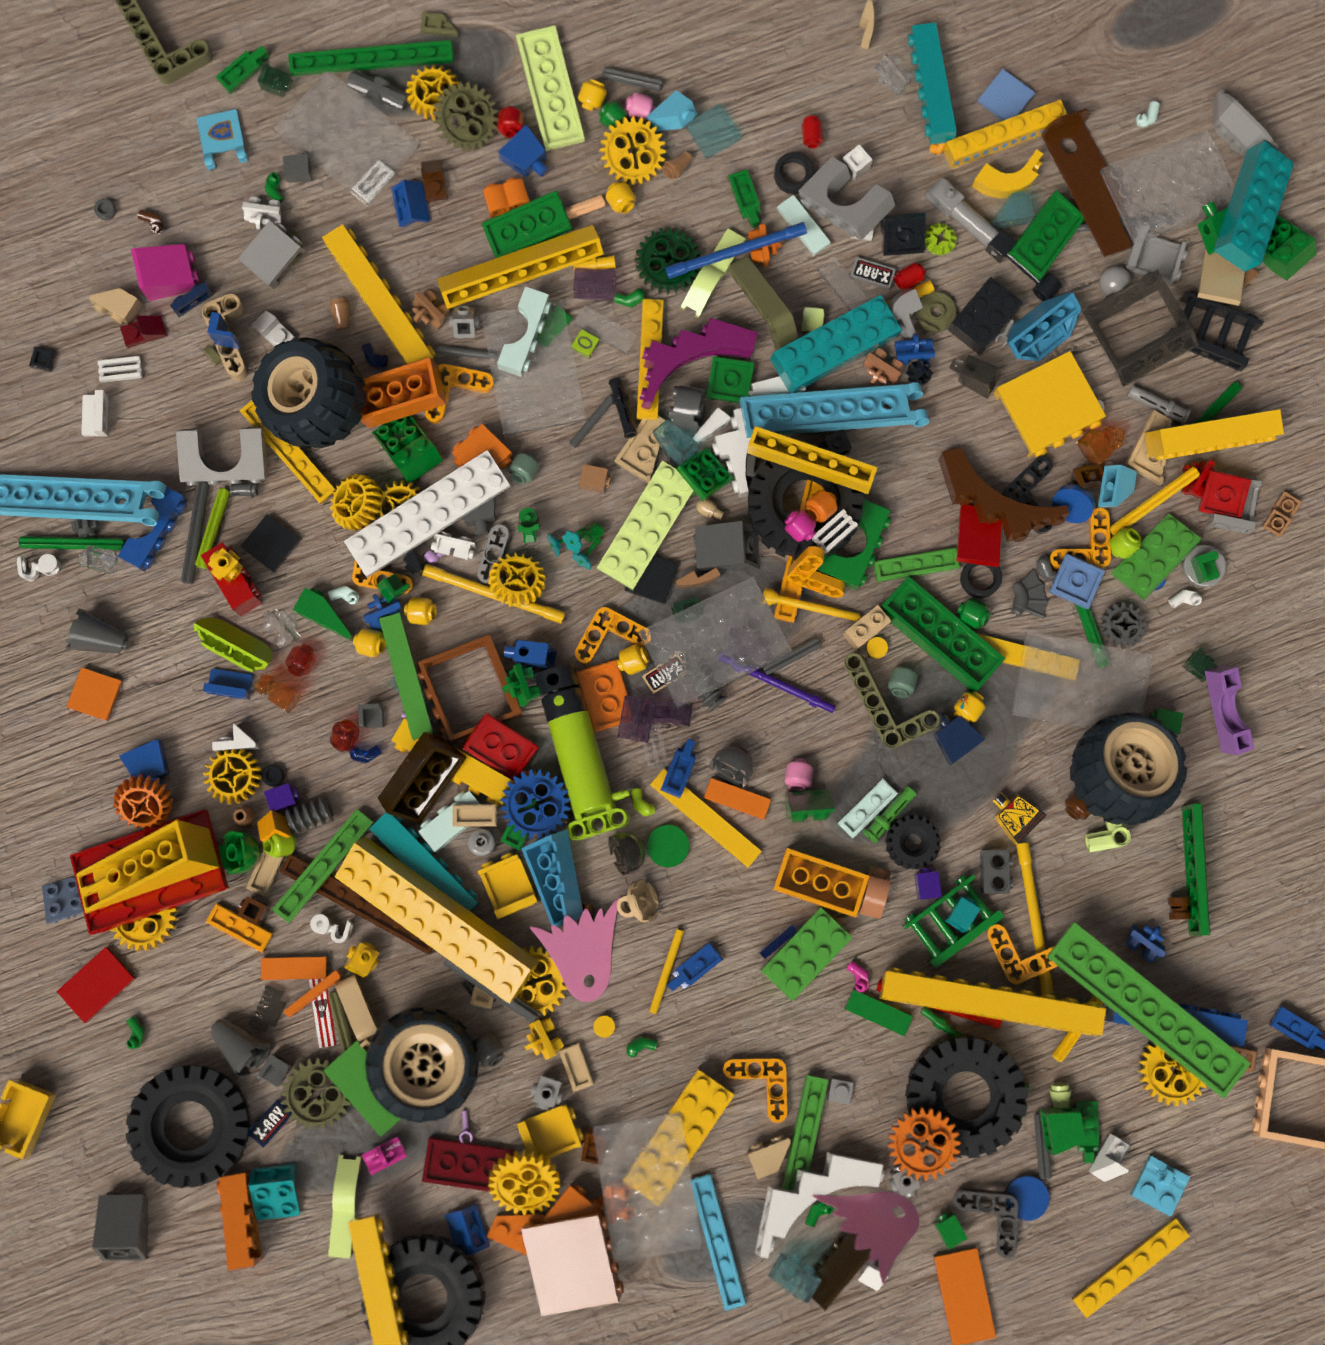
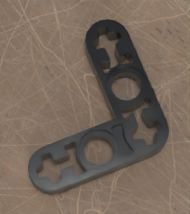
M1040 456L1034 460L1003 491V496L1010 498L1008 490L1013 492L1019 486L1021 490L1016 494L1017 499L1015 497L1010 499L1019 503L1030 504L1031 506H1039L1028 493L1052 470L1053 463L1051 459L1047 456ZM1038 462L1041 464L1045 462L1047 464L1046 470L1042 469L1036 474L1034 471L1040 465ZM1030 475L1033 478V484L1025 485L1022 482V477ZM1052 524L1046 525L1047 528L1043 527L1034 531L1038 534H1045L1052 528Z
M961 1188L957 1190L954 1195V1205L959 1210L998 1214L997 1252L1003 1258L1014 1256L1017 1249L1018 1198L1011 1192ZM966 1195V1199L973 1200V1195H977L976 1206H973V1201L970 1200L966 1201V1204H962L958 1198ZM989 1196L992 1199V1204L989 1207L982 1206L979 1201L981 1197ZM996 1197H999V1202H1006V1199L1009 1198L1011 1203L1015 1204H1011L1010 1208H1006V1204L999 1203V1208H996ZM1011 1220L1014 1227L1011 1230H1004L1001 1227L1002 1221ZM1005 1236H1009V1246L1013 1247L1009 1248V1251H1004V1247H1000L1004 1246Z

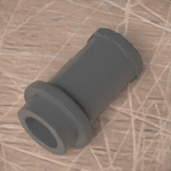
M251 482L231 484L230 494L232 497L250 496V498H254V496L258 495V484Z

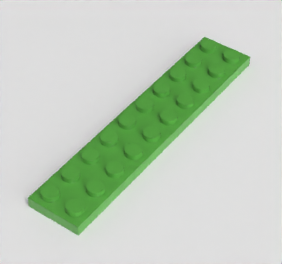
M1075 922L1069 926L1046 956L1221 1098H1225L1251 1064Z

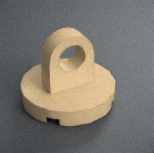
M644 879L631 882L628 886L627 894L617 901V910L624 917L635 916L639 921L646 923L655 920L658 916L656 907L659 906V900L653 886L650 883H645ZM625 901H627V902L629 903V907H630L631 910H628V909L625 907V905H624V902H625Z

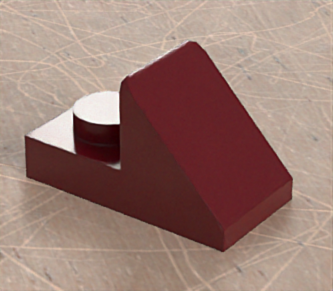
M138 315L136 316L137 322L120 327L127 348L167 336L161 316Z

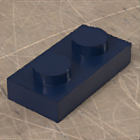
M205 282L197 284L187 294L176 297L170 306L177 316L181 317L212 297L213 293Z

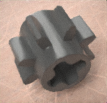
M76 519V521H71L72 531L78 533L79 537L94 536L95 529H100L98 520Z

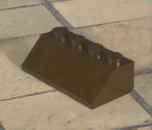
M424 731L378 796V800L385 812L420 824L466 760V756L443 738Z
M846 1232L841 1238L838 1236L830 1246L832 1248L827 1255L824 1253L818 1259L816 1269L813 1272H807L802 1279L803 1284L801 1286L803 1290L824 1311L827 1310L870 1257L871 1248L855 1249L858 1233Z

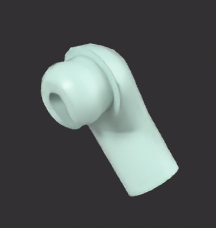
M1156 101L1150 102L1148 112L1143 113V115H1137V125L1147 127L1155 123L1160 103Z
M348 586L328 591L331 601L342 598L353 605L359 600L357 591Z

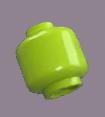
M1133 528L1120 529L1109 541L1111 553L1117 558H1130L1141 547L1140 534Z
M292 832L289 838L275 833L266 842H263V849L272 858L291 855L297 843L296 837Z

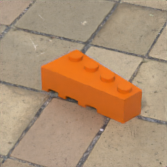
M250 1171L223 1175L219 1177V1182H217V1192L221 1196L220 1213L223 1217L228 1271L255 1266L263 1259L258 1224L249 1190Z

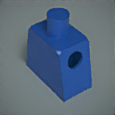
M526 125L498 151L499 159L524 177H528L533 171L540 177H543L549 170V167L543 163L546 159L545 149Z
M517 640L516 646H505L504 657L513 658V661L517 664L520 663L521 666L547 670L555 665L557 650L548 643Z
M158 739L119 755L131 776L134 775L138 778L142 773L144 778H147L151 774V779L155 781L159 778V784L161 785V778L169 775L164 744Z

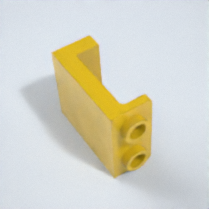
M513 852L502 856V861L494 864L493 861L481 865L482 869L478 871L497 919L504 918L539 903L519 855H513Z
M566 1103L517 1123L528 1155L535 1151V1157L543 1154L544 1161L582 1146L581 1141L585 1139L581 1128L576 1129L573 1120L577 1118L573 1107L568 1108Z

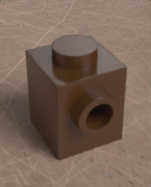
M247 896L246 899L241 901L237 916L256 926H261L271 906Z

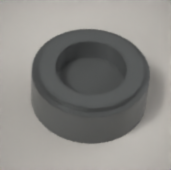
M103 198L95 203L94 212L99 219L108 221L116 215V207L111 200Z

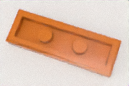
M713 778L710 779L704 799L762 820L765 819L771 799Z
M327 957L261 958V980L325 979L327 977Z
M335 970L283 1012L287 1017H293L343 978L342 973L339 970Z

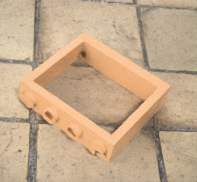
M1265 1048L1263 1059L1261 1058V1065H1263L1262 1074L1258 1077L1259 1096H1256L1255 1099L1256 1118L1252 1120V1124H1254L1253 1135L1325 1149V1130L1323 1141L1267 1131L1277 1057L1324 1066L1325 1059Z

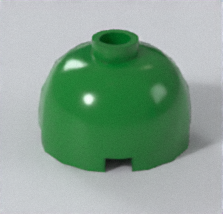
M227 832L222 838L225 839L223 845H219L220 859L222 860L223 867L227 869L228 872L226 873L228 874L247 873L256 866L259 860L260 848L255 837L247 832Z

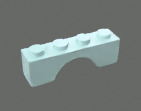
M528 287L524 288L518 308L519 312L526 318L528 328L525 335L519 341L504 344L497 362L499 370L520 377L523 376L524 371L528 372L531 360H529L530 354L536 351L538 344L536 337L538 333H542L545 325L543 321L544 315L549 314L552 302H549V294Z

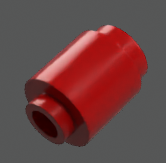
M807 116L801 124L803 144L810 149L818 148L823 143L822 122L818 116Z
M913 262L899 270L893 278L897 287L902 291L922 282L926 272L920 263Z

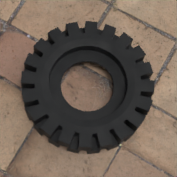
M817 445V447L827 450L828 448L821 445ZM767 460L766 463H761L756 470L755 477L752 478L747 502L749 520L753 523L752 528L756 536H761V542L768 549L774 548L776 550L775 554L784 558L786 555L792 556V560H796L806 548L811 546L819 547L812 538L809 541L804 539L801 542H797L785 531L786 524L784 521L788 516L783 509L782 498L785 490L796 481H814L821 485L826 492H830L836 497L837 511L825 522H816V527L814 528L816 533L843 509L859 525L863 513L864 493ZM842 517L818 539L821 541L845 519ZM847 523L824 545L827 547L851 525ZM857 527L825 555L829 557L835 554L838 548H843L850 541L851 536L855 534Z
M954 1035L944 1038L942 1042L938 1043L936 1041L928 1047L929 1050L925 1053L922 1052L916 1059L917 1063L914 1068H911L908 1076L909 1082L906 1085V1097L909 1114L912 1115V1108L915 1109L916 1113H920V1107L923 1106L925 1113L932 1107L934 1115L939 1110L941 1111V1119L948 1116L947 1124H955L951 1131H958L959 1133L954 1139L961 1142L960 1145L955 1146V1148L960 1150V1154H953L954 1157L968 1156L969 1159L980 1158V1154L986 1153L990 1155L997 1152L999 1146L1003 1145L1005 1147L1012 1141L1011 1136L1013 1133L1019 1132L1023 1125L1021 1122L1022 1117H1026L1028 1107L1026 1104L1028 1092L1027 1086L1024 1084L1025 1078L1016 1062L1000 1046L982 1037L977 1038L973 1035H962V1037ZM957 1073H975L981 1076L989 1087V1105L985 1112L975 1119H958L952 1116L943 1104L942 1092L944 1085L950 1077ZM919 1123L915 1125L919 1133H922L925 1130V1126L923 1124ZM937 1134L933 1138V1142L941 1144L945 1140V1136L942 1134Z
M196 1065L174 1067L157 1074L152 1080L147 1081L140 1089V1093L134 1097L130 1105L132 1107L130 1114H127L126 1126H128V1133H126L127 1145L130 1144L132 1149L130 1154L134 1161H138L141 1165L140 1169L147 1176L151 1175L154 1177V1181L163 1185H172L174 1188L202 1186L216 1180L229 1171L241 1157L242 1151L248 1142V1131L250 1129L249 1107L236 1083L233 1084L229 1080L230 1078L222 1072H217L210 1067ZM186 1101L197 1102L203 1105L211 1114L213 1121V1130L208 1141L200 1148L191 1151L175 1148L167 1140L164 1132V1122L169 1111L177 1104Z
M422 1234L420 1237L413 1235L389 1247L388 1260L394 1267V1277L392 1279L394 1286L398 1287L399 1295L405 1281L417 1274H429L436 1277L444 1285L447 1292L445 1311L433 1322L418 1323L409 1319L403 1312L404 1321L402 1326L403 1331L406 1330L409 1343L407 1345H464L476 1330L484 1311L482 1310L485 1304V1291L482 1289L484 1280L482 1273L478 1274L476 1270L477 1263L472 1256L468 1258L464 1254L466 1250L459 1244L456 1246L450 1243L451 1239L443 1236L433 1238V1234ZM397 1299L398 1307L401 1308L400 1301ZM363 1301L361 1303L362 1314L367 1315L365 1302ZM367 1319L365 1321V1324L367 1326L368 1331L371 1332L369 1321Z

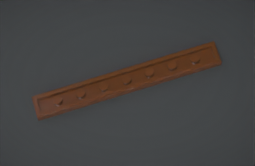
M291 854L288 855L279 872L296 881L310 863ZM330 875L316 892L424 953L430 955L433 951L432 947L337 878Z

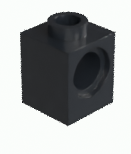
M839 430L825 436L822 441V445L828 447V451H836L842 456L849 454L852 449L844 430Z

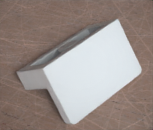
M95 390V395H83L82 397L83 436H108L109 395L104 390Z

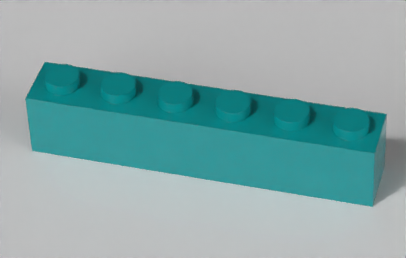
M936 22L912 25L911 32L907 35L908 47H912L911 64H915L916 68L914 70L915 83L919 84L917 96L918 100L922 101L921 118L925 119L926 122L924 134L925 137L929 138L930 145L946 143L955 139L957 130Z
M385 813L369 828L403 864L464 908L472 912L480 904L476 900L479 898L478 895L471 888L466 890L461 885L464 881L456 873L451 875L446 870L449 866L441 858L436 859L431 854L433 849L426 842L421 844L416 839L419 835L411 827L407 829L402 824L403 818Z

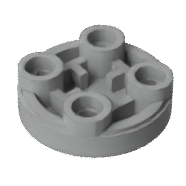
M1199 545L1182 561L1181 567L1187 580L1195 587H1210L1223 578L1226 572V561L1223 554L1217 548L1210 545ZM1216 550L1219 559L1214 562L1219 578L1199 584L1191 560Z

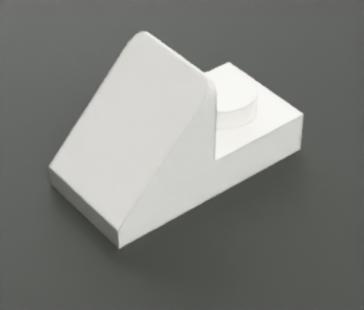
M265 311L251 324L274 347L283 341H291L292 338H295L268 311Z
M234 723V740L231 737L218 738L219 742H212V749L215 752H224V750H230L231 752L232 749L238 751L241 749H260V745Z
M1110 1134L1088 1172L1104 1182L1129 1172L1128 1169L1119 1164L1129 1145Z

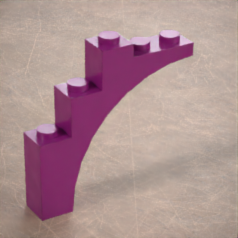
M710 318L707 325L703 324L700 335L681 329L678 336L674 335L671 346L652 341L649 347H645L642 359L645 360L644 367L648 368L645 376L648 384L646 388H642L639 399L643 400L641 408L649 410L662 383L674 371L689 362L715 355H734L749 359L754 350L758 332Z

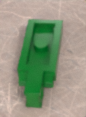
M262 45L254 52L252 50L249 52L245 51L216 76V79L229 94H232L263 67V62L270 55Z
M748 169L728 175L740 215H742L743 219L748 218L751 228L758 227L759 219L757 215L761 214L760 203Z
M535 798L531 799L532 803L518 809L517 812L521 813L530 808L538 810V806L535 805L537 801ZM522 799L519 805L525 804L527 800ZM532 812L526 813L523 817V821L527 825L533 824L535 820V815ZM515 825L507 826L500 841L520 850L528 833L526 832L521 837L522 830L519 829L514 833Z
M1075 1101V1109L1081 1112L1082 1117L1091 1115L1094 1120V1128L1084 1130L1085 1143L1077 1146L1078 1151H1082L1083 1162L1094 1163V1151H1098L1099 1148L1098 1101Z

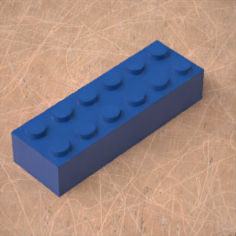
M1179 1004L1182 1009L1226 1044L1244 1047L1248 1020L1241 1019L1240 1014L1221 1012V1015H1219V1010L1200 1008V1011H1197V1006ZM1106 1005L1105 1021L1132 1026Z

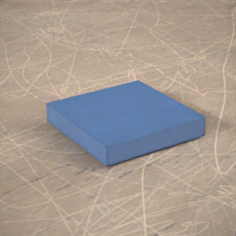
M1002 69L977 102L1004 121L1019 115L1033 98L1035 92Z
M1066 553L1049 593L1089 609L1105 570Z

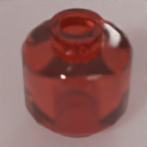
M305 644L292 647L285 660V664L288 667L287 671L297 677L309 675L317 661L313 648Z
M344 719L336 722L332 727L329 739L330 744L340 752L353 750L357 745L360 733L359 728L351 720Z

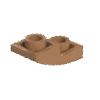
M1283 491L1262 527L1281 538L1302 502Z

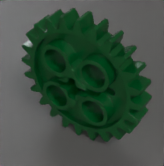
M668 227L667 233H664L662 228H659L658 235L651 231L652 238L645 236L646 243H639V247L642 250H636V255L639 256L635 258V263L639 264L636 266V271H642L639 273V279L645 278L644 285L651 283V290L658 287L659 294L663 289H666L667 295H669L670 289H673L675 294H677L679 287L685 291V284L692 286L691 278L695 280L697 277L695 272H700L701 268L668 279L665 267L700 257L701 251H695L698 248V243L692 244L693 237L686 239V232L679 235L678 228L674 233H671L670 227ZM658 246H665L667 249L659 252L656 248ZM683 251L687 255L685 257H678L676 253ZM668 258L671 259L669 264L665 263V261H667ZM652 265H659L661 269L653 271L650 267Z

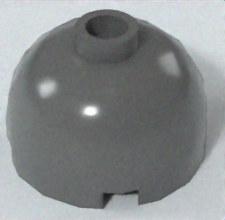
M724 747L715 754L710 762V768L712 771L714 768L718 771L717 776L720 779L736 787L739 784H743L742 787H745L753 774L754 766L752 759L748 755V751L742 747Z

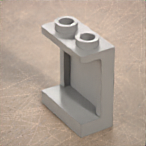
M269 220L238 259L267 285L275 289L280 283L277 281L279 276L299 252L304 253L306 250L301 247L303 242L296 236L290 237L286 234L288 229L281 223L277 222L274 224Z
M1139 227L1134 235L1133 247L1130 248L1124 269L1131 274L1171 286L1175 280L1178 281L1182 268H1179L1181 261L1184 262L1188 250L1185 249L1187 242L1182 241L1181 244H1176L1146 234L1147 229Z
M1223 472V473H1226V474H1231V475H1235V476H1236V474H1235V473H1232V472ZM1245 476V478L1252 480L1241 519L1219 514H1209L1207 526L1243 534L1253 532L1256 522H1253L1257 494L1258 489L1262 486V482L1257 481L1255 477Z

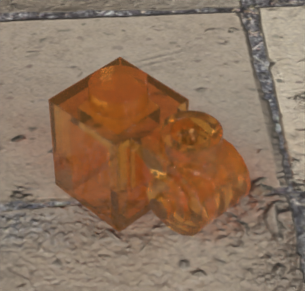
M1111 425L1105 427L1103 433L1090 429L1076 444L1088 462L1099 465L1105 462L1114 450L1119 449L1123 445L1124 431Z
M261 674L260 679H257L258 681L254 684L257 692L261 695L262 693L268 694V700L290 714L302 696L282 682L276 684L273 680L274 677L270 674Z

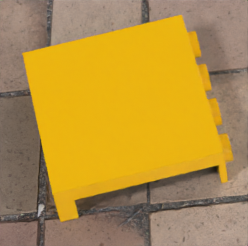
M1071 351L997 387L993 393L997 400L1001 399L1030 452L1027 455L1028 458L1034 455L1038 458L1047 453L1046 449L1052 446L1056 449L1065 444L1066 439L1070 437L1076 439L1084 434V430L1098 428L1106 417Z

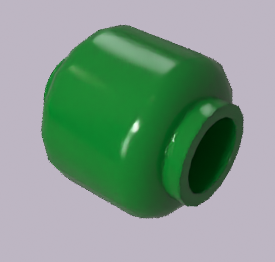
M607 101L598 113L600 116L599 122L607 129L610 125L616 128L615 121L618 120L622 124L623 118L628 116V111L617 101H612L611 103Z
M970 598L966 603L962 602L960 604L957 614H960V620L967 626L979 629L981 626L985 627L991 611H988L987 604Z

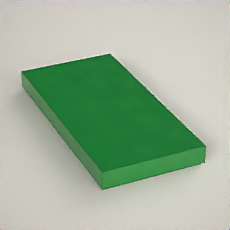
M557 190L481 223L495 258L539 244L573 229Z
M1055 190L1008 254L1039 280L1044 276L1084 221V217L1072 203Z

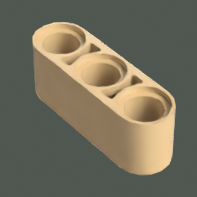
M354 974L336 982L337 993L357 1040L361 1041L374 1035L379 1027L358 977Z

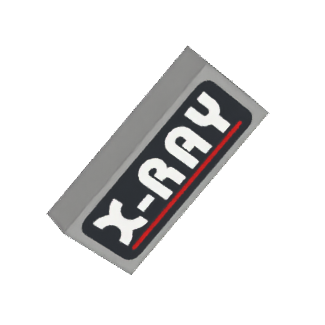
M856 257L850 278L889 290L896 269Z

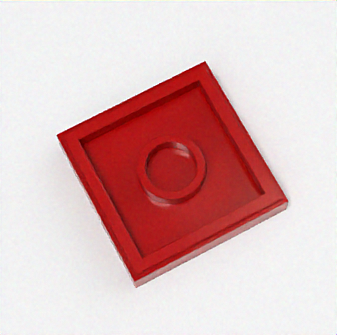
M1209 470L1198 511L1241 519L1252 479Z

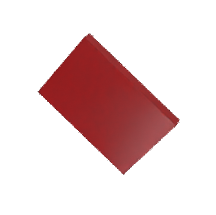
M961 505L956 561L998 567L1000 563L1002 529L1000 519L992 524L987 522L979 523L975 507L973 505Z
M487 712L484 713L462 745V749L513 781V777L516 776L518 778L539 748L537 744Z
M105 947L56 992L82 1022L86 1024L136 978L108 947Z

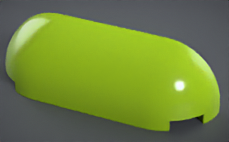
M206 617L194 623V632L197 631L199 638L202 640L200 642L201 645L247 671L254 672L255 670L265 669L273 658L271 649L265 643L221 619Z

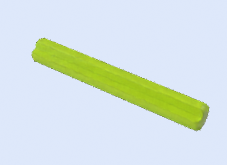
M218 489L195 563L199 568H207L200 555L214 547L230 496V491L227 489Z

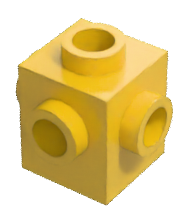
M223 548L220 551L214 552L208 563L213 568L210 572L217 579L221 580L224 578L227 582L234 580L240 574L243 566L238 562L239 556L232 550L226 552Z
M360 942L355 946L352 945L346 954L348 960L343 968L363 978L368 975L370 970L373 971L379 962L377 959L379 952L374 950L375 946L368 942Z

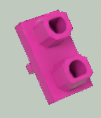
M397 1136L368 1151L362 1157L370 1174L373 1175L407 1157V1154Z

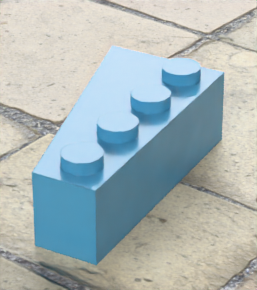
M568 830L551 834L521 848L551 925L556 927L563 926L566 915L574 921L580 919L583 908Z

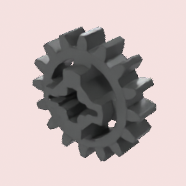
M1122 602L1119 607L1116 604L1112 605V610L1106 609V615L1100 618L1104 623L1099 625V628L1105 630L1101 633V636L1107 635L1108 637L1106 643L1113 641V647L1115 648L1120 644L1121 649H1125L1127 644L1130 648L1135 646L1134 641L1139 643L1141 641L1139 636L1146 634L1142 628L1147 626L1146 623H1142L1145 615H1138L1141 609L1138 608L1134 611L1133 604L1126 607L1125 602ZM1118 613L1117 619L1110 621L1112 616ZM1121 622H1123V625H1126V626H1129V627H1127V628L1124 629L1123 626H1119L1118 624H1120ZM1136 630L1135 634L1128 639L1130 631Z

